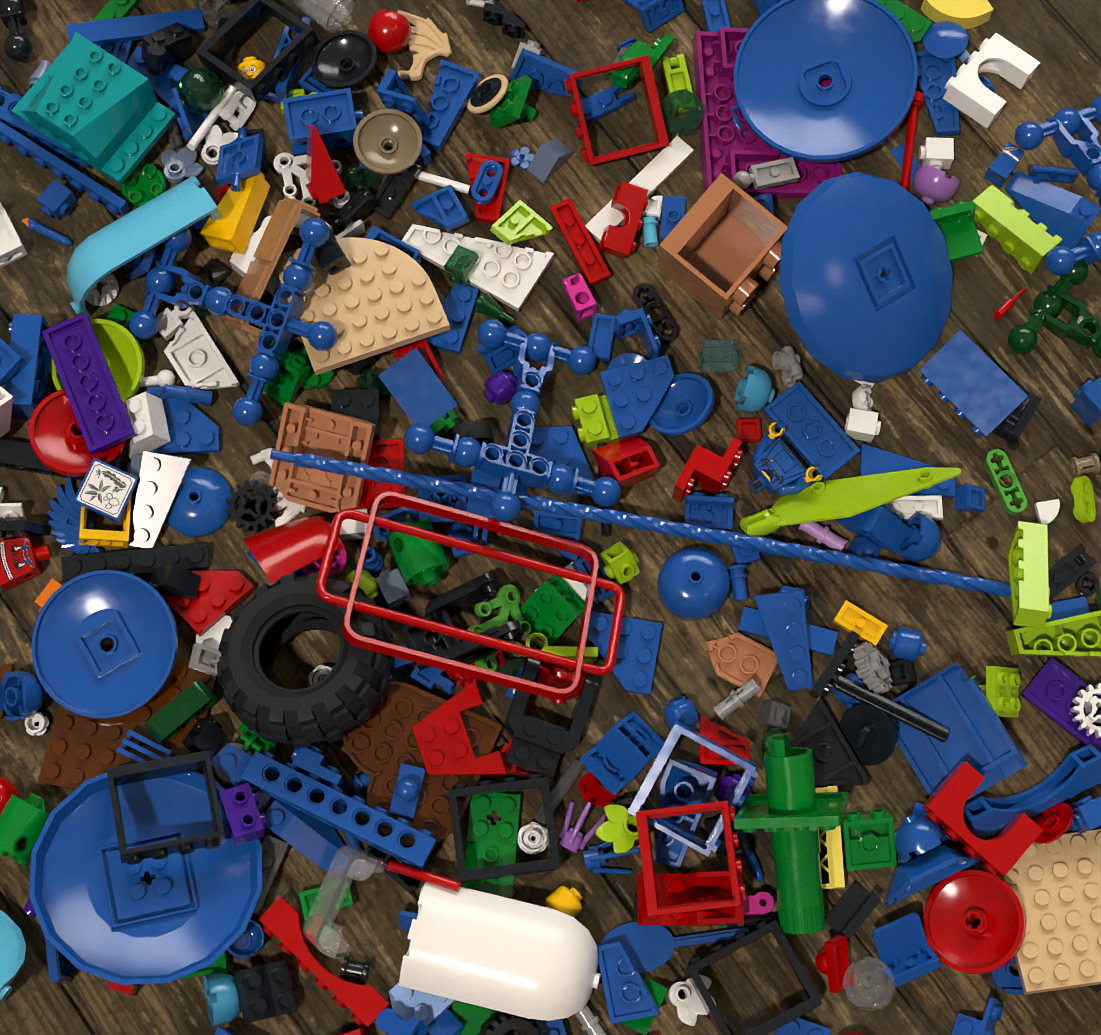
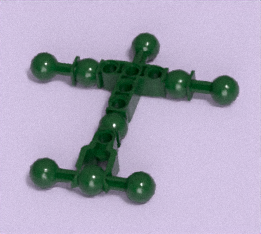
M1084 259L1075 262L1072 271L1066 275H1060L1059 280L1054 286L1048 285L1047 291H1043L1035 297L1033 302L1034 309L1028 311L1031 316L1025 325L1014 327L1008 334V346L1014 353L1019 355L1027 354L1035 349L1037 345L1036 333L1041 326H1044L1060 339L1067 337L1080 345L1087 346L1088 350L1092 347L1093 353L1101 359V326L1099 322L1085 311L1086 306L1084 303L1066 293L1071 286L1079 285L1087 279L1089 269ZM1063 308L1074 316L1069 320V325L1056 319L1061 314ZM1083 329L1089 330L1091 335L1086 334ZM1100 451V453H1099L1100 464H1101V451Z

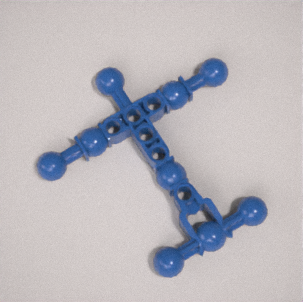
M1101 96L1095 98L1089 108L1080 111L1076 107L1074 109L1063 108L1055 113L1053 117H1047L1046 123L1039 125L1033 121H1026L1016 128L1015 142L1020 148L1025 150L1035 149L1042 143L1044 137L1053 135L1061 155L1069 157L1076 168L1082 172V175L1086 176L1088 185L1097 191L1095 196L1099 197L1101 205V146L1097 140L1099 132L1090 122L1094 120L1096 123L1101 124ZM1078 132L1082 141L1074 140L1072 135ZM1101 231L1085 236L1076 248L1069 249L1065 246H1055L1048 251L1045 259L1047 269L1051 273L1060 276L1072 271L1075 262L1083 259L1087 265L1092 264L1094 261H1101Z
M309 218L301 225L299 234L303 245L297 260L289 257L288 261L292 264L288 265L284 270V284L280 283L279 286L281 288L277 290L271 306L240 295H234L226 287L213 288L209 285L205 286L198 282V278L194 274L174 266L178 253L188 249L191 244L192 235L190 230L186 228L163 242L166 248L161 261H155L157 267L149 270L146 275L145 283L148 290L144 292L147 298L143 309L134 313L129 320L130 331L136 338H152L159 328V322L155 314L160 301L180 308H187L189 304L207 308L215 316L228 315L261 327L262 331L258 339L259 347L255 349L259 353L252 357L249 364L250 373L246 372L245 374L252 378L246 397L238 399L233 405L232 410L234 419L242 426H253L262 418L263 409L259 403L265 384L274 385L270 381L279 373L280 365L278 360L282 361L283 358L281 356L287 351L293 334L308 338L312 348L318 351H327L333 348L337 342L338 333L330 322L318 321L311 325L298 320L304 305L303 297L307 295L303 291L309 289L313 281L312 271L316 272L317 270L310 265L316 248L325 245L329 239L330 231L328 225L320 218ZM173 274L182 277V281L185 282L181 287V293H177L174 297L166 295L171 293L175 287L176 280ZM202 291L201 297L198 298V294ZM292 296L291 302L287 304V299ZM243 304L242 310L238 312L239 306ZM263 311V316L258 319L259 313ZM284 318L283 324L278 326L280 319ZM275 340L274 347L270 349V344Z
M489 319L484 321L479 326L477 332L478 340L482 346L496 349L501 345H507L518 349L513 366V374L517 376L516 394L512 397L510 404L512 415L505 446L493 443L486 444L484 441L480 445L477 440L471 437L459 439L458 433H456L453 441L435 436L429 426L416 423L410 426L404 434L405 445L408 450L415 454H424L429 450L449 454L448 463L450 464L454 460L456 464L462 467L470 468L474 466V470L479 469L485 474L502 478L501 492L496 494L490 502V513L500 522H510L520 513V500L515 495L517 483L530 487L540 486L541 489L547 486L550 491L557 494L567 492V497H570L574 490L591 495L596 504L602 507H609L615 504L621 495L620 485L615 479L603 476L596 481L578 477L579 468L577 467L573 471L565 464L556 463L552 465L553 461L548 462L543 457L529 454L535 416L540 411V399L538 397L541 390L539 389L542 383L547 381L553 369L554 360L567 363L569 369L577 375H586L596 365V355L586 346H577L572 350L558 347L556 341L551 343L549 338L542 333H532L527 336L525 332H522L521 335L507 332L505 326L498 320ZM525 356L533 362L545 360L544 367H541L539 371L534 367L529 368V363L524 360Z

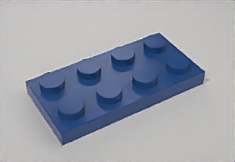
M800 381L763 408L762 412L772 423L778 421L775 427L779 431L785 427V432L782 435L810 467H818L814 471L817 475L823 476V481L832 476L861 451Z

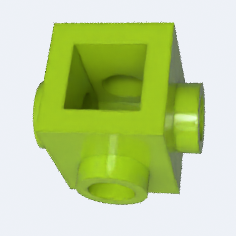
M621 541L600 553L606 565L603 567V570L610 580L614 578L621 585L640 573L637 566L639 562L638 557L633 550H629Z

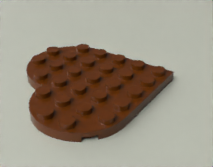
M395 681L389 682L390 687L381 704L377 703L371 710L373 715L361 727L356 725L347 731V736L343 738L346 752L351 761L358 769L371 777L367 788L368 807L374 809L377 806L388 813L401 763L425 769L412 727L447 702L415 686ZM469 710L460 712L475 758L490 754L503 725ZM425 770L414 819L390 813L388 816L395 820L398 817L405 819L411 823L410 827L417 831L422 828L431 832L434 835L433 838L436 839V843H438L453 832L448 790H452V786L457 784H467L468 787H475L481 775L428 776ZM471 796L457 798L459 822L464 815ZM385 825L380 827L379 831L387 837L392 833V828ZM404 837L400 844L412 847L415 840L412 837Z

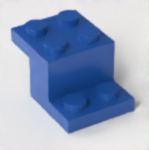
M632 711L612 726L603 738L579 760L584 764L587 771L592 773L602 783L603 787L615 796L636 779L647 765L658 756L665 742Z

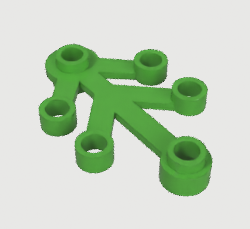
M504 585L499 589L496 598L476 604L475 613L478 617L489 616L491 611L497 607H500L498 616L479 625H472L468 628V631L474 632L476 628L480 634L495 626L508 623L507 618L510 612L514 621L519 620L520 624L525 626L524 635L531 632V624L523 619L518 607L520 602L519 590L514 585ZM482 605L485 607V613H484V614H483L482 611H481V606H482ZM497 652L476 661L475 666L495 671L497 668V660L495 659ZM508 652V655L512 658H519L522 656ZM488 660L490 662V668L487 667Z

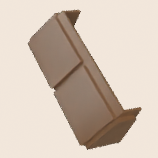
M286 197L283 201H278L253 255L256 259L250 262L247 273L244 275L235 295L260 301L300 213L311 218L321 219L319 209L303 201ZM243 304L239 306L238 312L242 310ZM225 315V318L228 319L227 324L259 338L262 330L235 317L232 318Z

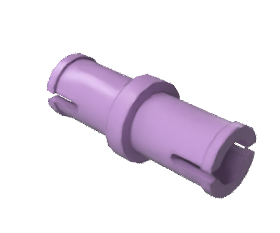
M817 522L802 523L799 527L800 530L817 539V543H824L838 552H842L848 542L831 532L828 526L823 527Z

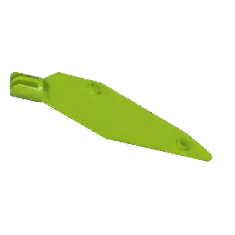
M925 467L816 482L796 495L780 497L770 509H765L742 518L739 525L746 536L761 537L775 532L780 526L848 518L920 490L931 488L938 483L961 475L962 472L960 468Z

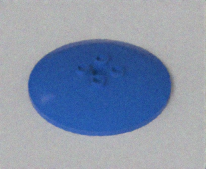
M100 570L79 575L58 588L42 607L32 635L33 665L39 681L46 692L58 704L73 713L103 719L132 713L150 702L160 692L173 670L178 649V633L174 616L161 594L149 583L134 575L115 570ZM107 638H111L114 642V647L109 652L103 649V642Z

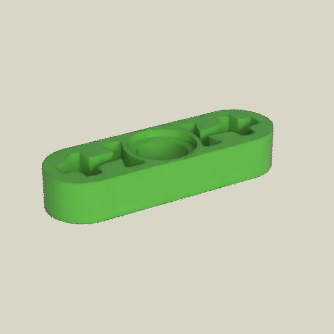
M993 449L985 457L984 465L1004 510L1010 515H1019L1027 506L1026 496L1006 453L1000 449ZM993 456L996 459H1001L999 467L996 463L991 462ZM1006 476L1010 478L1012 482L1011 487H1002L999 483L1000 477ZM1013 490L1016 491V492H1014V493L1012 494V496H1011V494H1009L1008 496L1005 495V494H1008V493L1012 492ZM1013 499L1020 502L1018 509L1016 506L1010 505Z

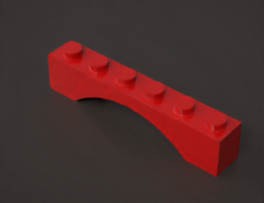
M281 896L259 918L263 923L261 926L262 930L269 937L275 935L281 941L278 944L279 947L288 955L293 953L299 959L296 963L306 973L311 970L317 976L314 981L324 991L329 988L335 994L332 999L342 1009L347 1006L353 1012L350 1017L360 1027L364 1024L367 1027H371L376 1021L378 1014L391 1005L373 986L347 982L327 970L314 956L306 941L302 916Z

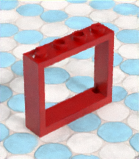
M649 55L566 75L567 80L564 81L567 94H571L573 103H570V110L572 116H576L578 125L575 126L577 138L582 140L583 148H580L583 162L587 161V165H594L669 146ZM638 65L655 141L594 157L576 80Z
M728 801L636 812L648 916L742 906L741 900H746L744 884L739 885L738 874H743L741 858H736L735 848H739L738 833L732 832L731 822H734L735 809L734 806L729 807ZM722 811L733 899L659 907L649 820Z

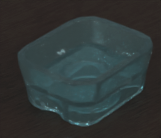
M713 340L701 343L698 369L701 372H733L738 370L740 356L736 341Z

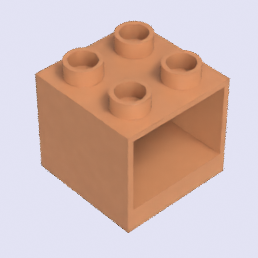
M721 173L659 245L657 268L718 319L721 320L728 310L738 317L756 296L754 292L759 284L755 279L758 275L768 282L780 269L781 245L787 226Z

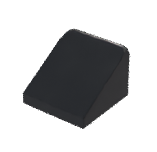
M906 659L889 662L890 677L893 680L891 683L892 687L918 683L914 661L910 662Z

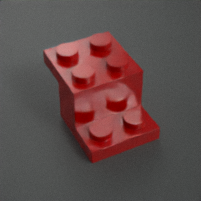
M733 437L723 457L696 445L675 484L672 499L681 502L684 496L690 495L694 485L714 495L718 494L720 489L724 491L732 474L730 469L735 471L740 462V457L743 453L740 450L742 441Z

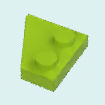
M519 200L492 225L490 231L506 245L548 235L553 227L524 202Z

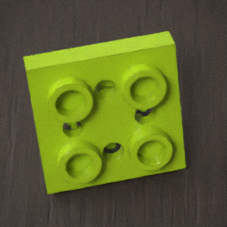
M986 666V685H979L994 711L998 717L1019 718V711L1021 709L1019 699L1021 678L1019 669Z

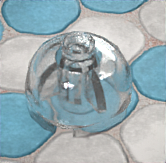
M864 957V960L855 961L849 966L844 975L843 988L846 990L848 1000L860 1009L868 1011L881 1010L890 1004L895 996L896 979L889 966L874 957Z

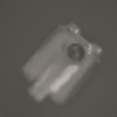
M293 0L294 5L329 33H334L342 27H346L354 17L353 12L356 7V0Z

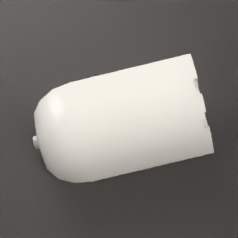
M428 882L425 883L418 901L417 919L412 920L407 939H411L407 954L403 956L399 986L528 1019L546 1021L568 1018L581 1011L590 999L593 988L598 989L601 974L597 973V945L589 930L574 917L555 909L460 887L459 892Z

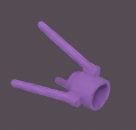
M570 802L563 829L559 835V838H561L559 845L574 853H577L579 848L583 850L598 827L605 822L606 814L581 839L583 834L579 830L588 814L591 803L588 802L574 829L570 827L568 831L574 808V802Z

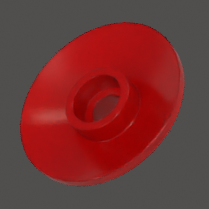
M1058 803L1040 812L1034 819V822L1043 831L1034 842L1037 844H1048L1061 837L1073 821V809L1066 803Z

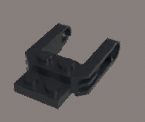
M493 572L483 574L430 600L424 610L425 615L423 619L455 627L450 618L452 615L498 593L502 587L498 575ZM519 620L499 627L495 626L480 634L515 643L524 636V630ZM411 625L401 628L410 649L468 665L500 650L470 641L462 642L459 638ZM416 663L420 671L430 667Z
M527 657L520 678L534 682L541 660ZM587 675L583 690L576 699L567 730L533 716H525L524 710L530 693L516 689L504 723L508 734L512 738L505 763L534 774H542V777L553 779L560 755L573 750L579 744L597 688L598 679Z

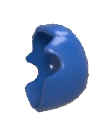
M250 919L245 932L227 949L228 952L237 958L253 956L264 944V931L261 926Z

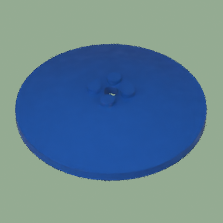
M782 0L769 8L754 22L741 42L734 66L735 96L739 110L749 128L761 141L775 151L807 162L829 163L844 161L874 149L888 139L903 122L915 96L918 63L914 45L907 30L889 9L876 0ZM827 78L832 83L828 87H822L819 85V82Z

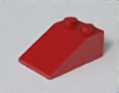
M311 123L307 128L306 178L309 183L305 184L312 199H317L322 204L346 193L317 128Z

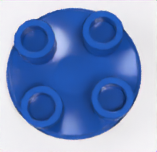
M948 21L938 22L929 27L923 36L922 46L930 55L939 58L940 61L949 62L953 57L960 55L966 49L968 35L964 28L956 23Z

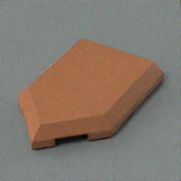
M740 633L706 642L716 676L739 688L753 678L762 690L754 696L760 698L778 664L774 651Z

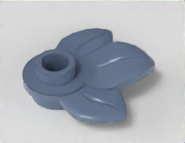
M184 147L176 152L172 148H167L163 152L161 163L164 166V176L169 182L180 183L185 177H197L203 172L204 166L196 163V149L192 151L188 147Z

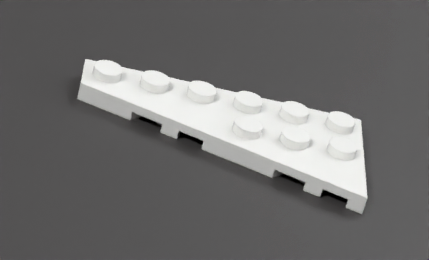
M412 224L402 239L406 244L419 250L421 257L478 288L482 292L489 293L493 298L518 312L554 258V253L546 251V253L534 251L533 248L514 247L503 242L484 238H470L459 233L440 232V229Z

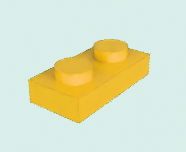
M847 600L833 620V623L851 633L853 630L860 635L859 639L872 643L873 647L877 645L888 627L885 623Z

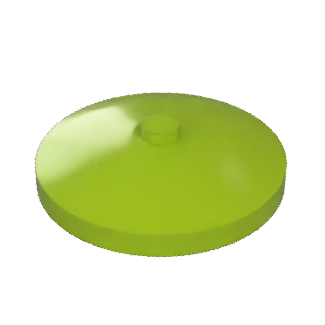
M90 319L125 405L126 400L134 397L144 377L145 358L142 347L137 338L124 326L106 319ZM52 359L51 374L58 391L64 389V386Z

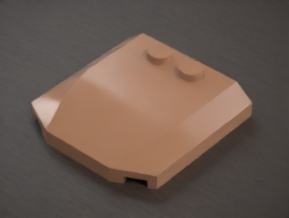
M284 402L275 450L294 454L296 452L368 465L376 425L369 421L316 407ZM273 460L269 484L272 487H276L287 501L333 513L359 507L365 479L324 472L318 469L294 466V463Z

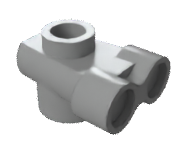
M791 346L783 347L781 351L774 352L772 366L775 370L782 371L783 385L785 388H790L796 383V380L803 377L800 356L795 354Z

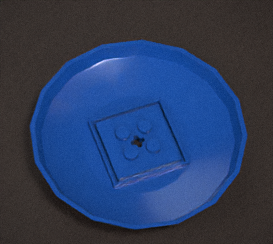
M853 172L824 180L797 205L781 245L779 284L789 322L811 356L842 378L877 384L907 374L937 344L951 310L953 271L944 235L924 203L898 183L878 176ZM884 270L885 275H883V278H881L880 274Z
M107 772L84 781L51 811L31 852L29 898L45 938L77 969L120 985L170 983L213 964L245 932L262 892V845L259 839L234 846L219 802V792L225 789L215 780L224 831V844H220V847L206 850L205 848L194 849V852L186 855H180L179 853L169 854L167 858L154 860L153 858L143 859L141 863L134 865L121 864ZM189 772L117 785L127 849L214 833L205 779L202 774ZM146 874L156 878L152 880L151 885L141 882V880L145 879Z

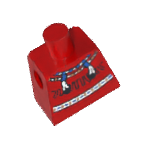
M29 537L1 540L0 586L7 591L41 575L40 561L52 558L49 545L36 548L35 543Z

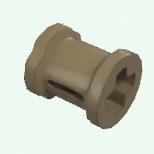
M1090 453L1086 457H1071L1070 469L1072 475L1076 478L1080 477L1081 474L1099 473L1101 465L1098 455Z

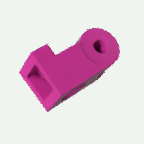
M580 273L562 279L564 290L569 298L577 321L597 313V303Z
M763 891L755 895H746V900H743L744 916L769 913L774 907L773 897Z

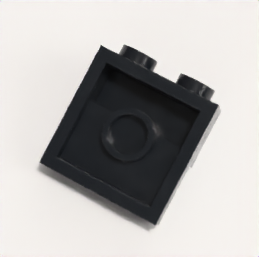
M287 960L234 972L244 1024L298 1011L297 1006L299 1005L300 997L293 990L294 970L288 965Z

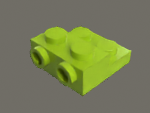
M598 394L575 399L571 410L574 420H579L580 428H577L580 442H585L586 449L595 447L598 443L607 444L619 440L606 395L598 397Z

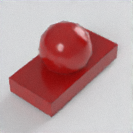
M837 935L824 942L825 950L819 952L815 959L818 971L828 975L829 992L838 993L851 985L847 938L844 935Z

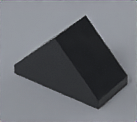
M171 562L155 568L149 584L161 595L195 600L201 576Z

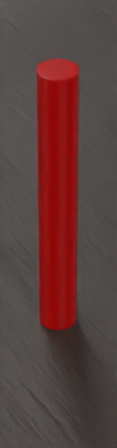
M390 860L387 865V870L459 892L461 882L396 861Z

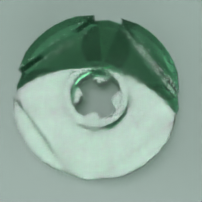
M687 89L677 90L668 94L663 102L660 103L665 128L669 133L689 136L701 127L705 108L696 94ZM687 108V112H685V118L682 119L680 116L676 117L678 109Z

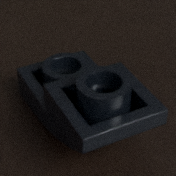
M485 2L483 21L491 25H502V33L511 38L519 37L524 39L525 23L502 7Z

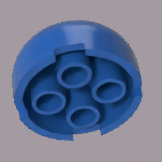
M699 547L684 548L670 555L661 566L657 579V590L662 605L670 614L685 621L708 619L715 615L724 605L730 589V577L723 561L713 552ZM698 575L700 576V579L698 581L692 580L696 578Z

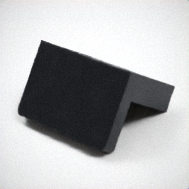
M854 882L826 915L825 923L839 935H844L849 940L881 899L874 893L869 894Z

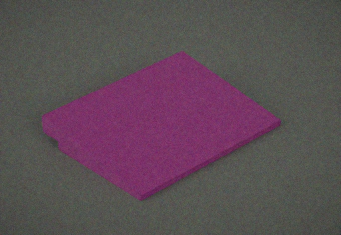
M720 27L718 32L696 31L692 39L704 193L721 173L733 182L734 175L737 172L746 171L749 173L748 169L751 165L790 158L775 151L761 141L749 128L739 109L735 111L742 126L739 131L731 119L733 111L730 107L737 104L734 89L735 60L741 42L750 28ZM824 78L820 80L819 85L828 87L832 82ZM794 159L800 176L797 182L755 190L753 183H751L748 188L742 190L750 197L769 193L772 194V200L805 198L824 180L842 176L840 161L816 163Z

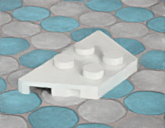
M192 311L188 315L189 319L183 328H179L175 334V339L164 350L184 385L192 386V389L198 390L239 386L240 384L196 313Z

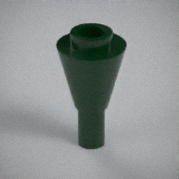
M489 293L485 296L481 294L474 304L477 307L475 312L500 319L510 327L515 321V318L504 312V309Z

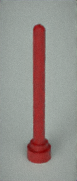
M918 91L915 92L909 109L900 186L908 192L918 110L924 104V94Z

